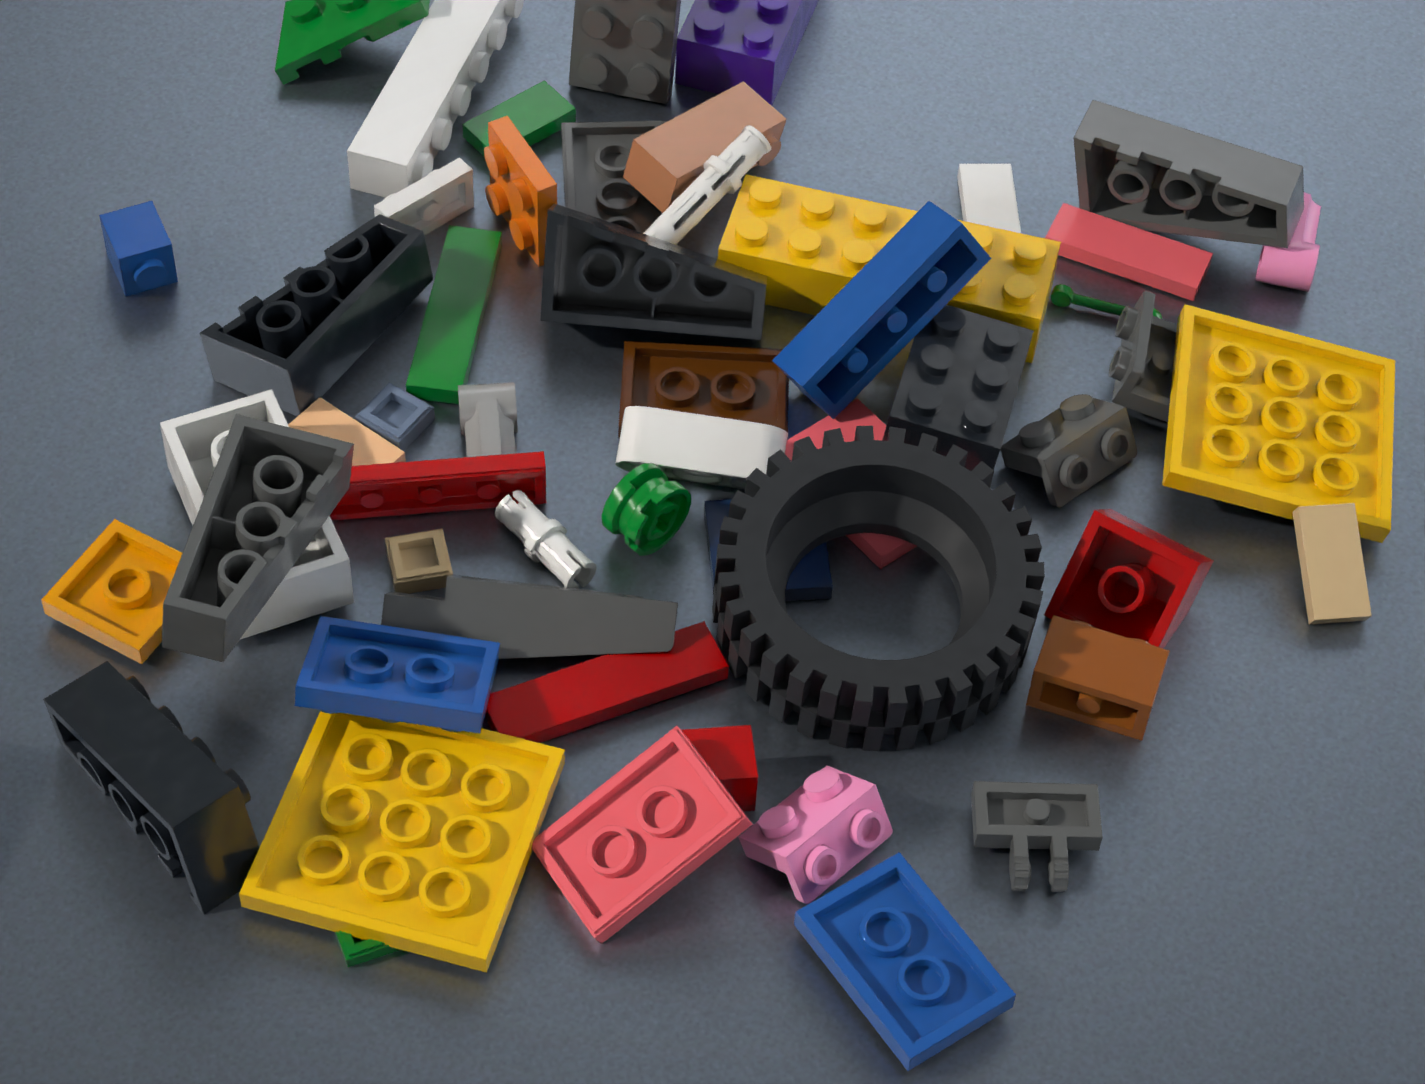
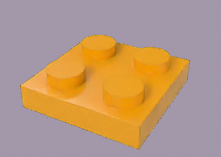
M114 519L41 599L44 613L130 659L143 664L162 642L163 602L182 552Z

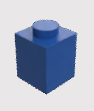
M153 201L99 215L106 253L125 297L178 282L172 243Z

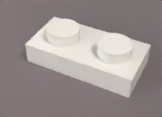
M457 158L374 205L375 217L381 214L422 230L424 235L474 207L473 169L461 158Z

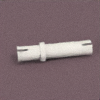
M750 125L746 126L742 133L718 157L712 155L703 164L705 170L672 202L643 234L677 245L726 193L734 194L742 186L741 178L764 154L771 150L769 141L756 128Z

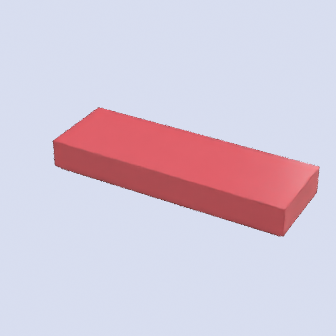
M1066 203L1062 204L1045 236V239L1061 242L1058 254L1060 256L1194 301L1213 256L1211 252Z

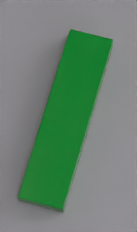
M449 225L406 382V392L422 400L459 404L458 385H467L502 248V232Z

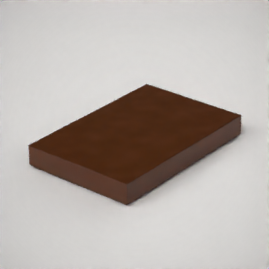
M625 341L618 438H620L624 410L629 406L653 407L762 423L779 427L788 433L789 378L772 361L783 349Z

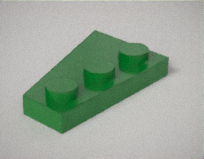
M430 0L286 1L275 72L283 85L300 77L297 70L300 67L319 58L326 65L341 58L340 50L348 44L363 37L368 41L374 42L428 16Z

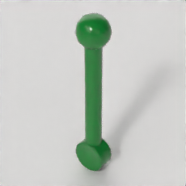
M1064 284L1054 286L1051 293L1052 303L1059 307L1075 304L1118 316L1121 315L1126 307L1076 294L1072 288ZM1154 308L1153 316L1162 319L1161 313Z

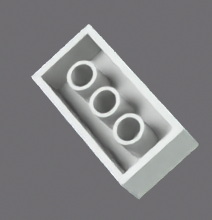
M272 389L160 422L168 468L192 526L235 415L238 414L289 427ZM330 516L240 639L354 603L350 559Z

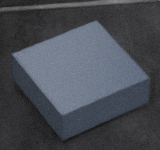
M389 382L354 419L402 451H405L435 420L433 406Z

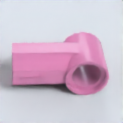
M1304 193V210L1288 248L1263 245L1255 281L1309 292L1320 245L1315 244L1321 210V206L1312 200L1311 194Z

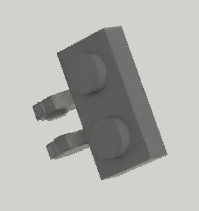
M973 781L971 806L974 848H1010L1009 872L1012 891H1026L1028 889V884L1031 881V864L1028 861V849H1049L1047 878L1051 892H1065V890H1068V850L1099 851L1103 836L1098 784Z

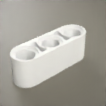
M629 406L624 410L615 465L630 472L635 467L644 463H654L671 479L745 489L746 478L756 468L766 474L768 458L780 449L785 453L788 433L779 427L762 423L653 407Z

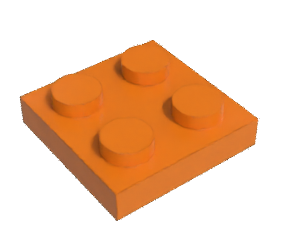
M505 116L488 122L489 146L484 148V157L490 171V185H487L485 188L486 198L493 213L496 216L502 214L509 224L516 246L520 250L526 249L538 267L544 266L547 214L548 209L554 203L557 204V183L509 117Z

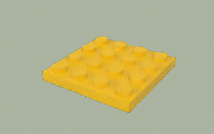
M1184 304L1177 319L1162 486L1293 520L1292 512L1300 506L1355 503L1360 538L1383 543L1391 531L1395 360Z
M320 711L240 890L241 907L333 932H346L351 934L352 937L362 940L372 939L384 942L385 945H389L392 948L487 973L531 856L532 843L539 834L565 765V749L483 728L480 734L465 731L450 732L439 727L405 722L389 723L378 718L345 713L329 714Z

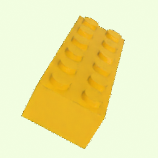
M745 174L718 248V259L768 276L766 305L817 315L918 211ZM958 220L967 228L991 259L946 305L1033 330L1025 362L1032 363L1053 285L1061 242Z

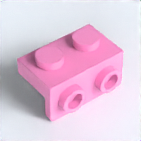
M826 765L820 771L811 774L802 786L781 803L765 811L759 820L738 836L747 857L785 873L796 899L802 903L810 904L892 835L893 829L876 784Z

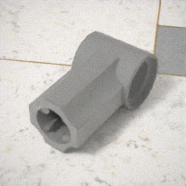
M515 382L458 385L461 436H465L467 457L517 453L514 433L518 432Z

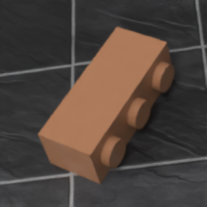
M743 81L633 139L623 178L663 213L705 170L703 164L712 155L718 157L748 125L760 131L771 145V150L764 154L752 168L757 165L765 166L769 164L780 151V138L787 119Z

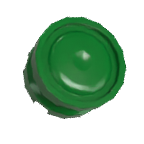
M644 463L625 475L612 490L601 515L602 525L612 534L624 535L625 544L639 556H648L660 550L680 529L691 506V494L677 481H668V476L654 463Z

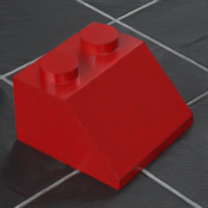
M1112 509L1094 510L1044 616L1051 620L1053 615L1071 621H1082L1094 628L1127 638L1141 639L1153 646L1164 649L1188 614L1214 560Z

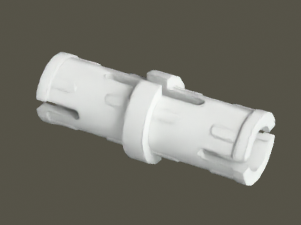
M521 490L513 491V497L518 501V504L509 494L506 495L496 507L495 516L522 541L526 547L524 553L534 562L541 561L564 584V587L579 589V585L574 581V578L582 587H585L594 577L597 567L592 560L565 535L567 529L558 520L548 519Z

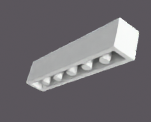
M434 0L429 9L428 16L424 17L347 150L351 189L386 198L424 178L432 171L435 156L439 150L444 151L447 148L457 116H464L470 104L472 89L476 82L482 83L489 67V59L494 49L500 50L506 39L507 26L512 17L518 18L520 16L524 0Z

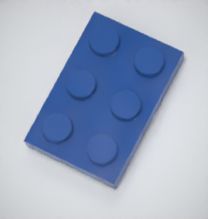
M320 616L296 683L295 706L317 709L329 714L345 713L378 718L389 723L405 722L439 727L450 732L465 731L480 734L498 665L500 643Z
M900 852L795 912V927L907 1071L1003 1014L1014 1005L1016 997L1014 991Z

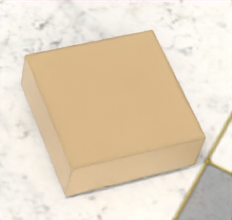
M443 528L385 538L386 554L395 592L416 593L446 588L447 577L453 575Z

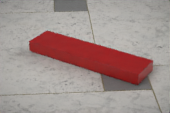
M544 451L352 466L350 487L329 516L331 520L496 508L499 502L508 494L518 504V501L513 497V491L516 490L524 492L534 505L546 503Z
M705 621L676 630L673 647L668 652L605 654L490 693L485 717L491 730L494 732L542 743L727 679L729 665Z

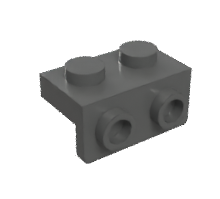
M1144 290L1134 307L1127 305L1123 309L1116 326L1115 336L1122 340L1121 346L1118 347L1113 356L1108 374L1110 378L1115 379L1112 402L1168 422L1177 324L1153 316L1156 294Z
M1087 394L1074 395L1061 402L1060 408L1040 421L1032 422L1022 427L1019 434L1003 444L1000 449L1006 467L1043 478L1049 503L1057 507L1064 506L1137 455V447L1126 406L1092 398V396Z

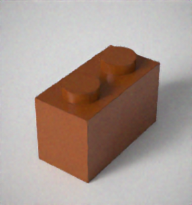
M1053 615L1033 671L1026 705L1142 741L1170 650L1153 646L1141 639L1127 638L1097 629L1082 621H1071Z

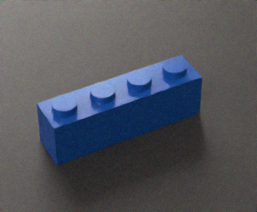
M928 201L772 361L804 395L834 420L989 262L991 257L960 221L931 201Z

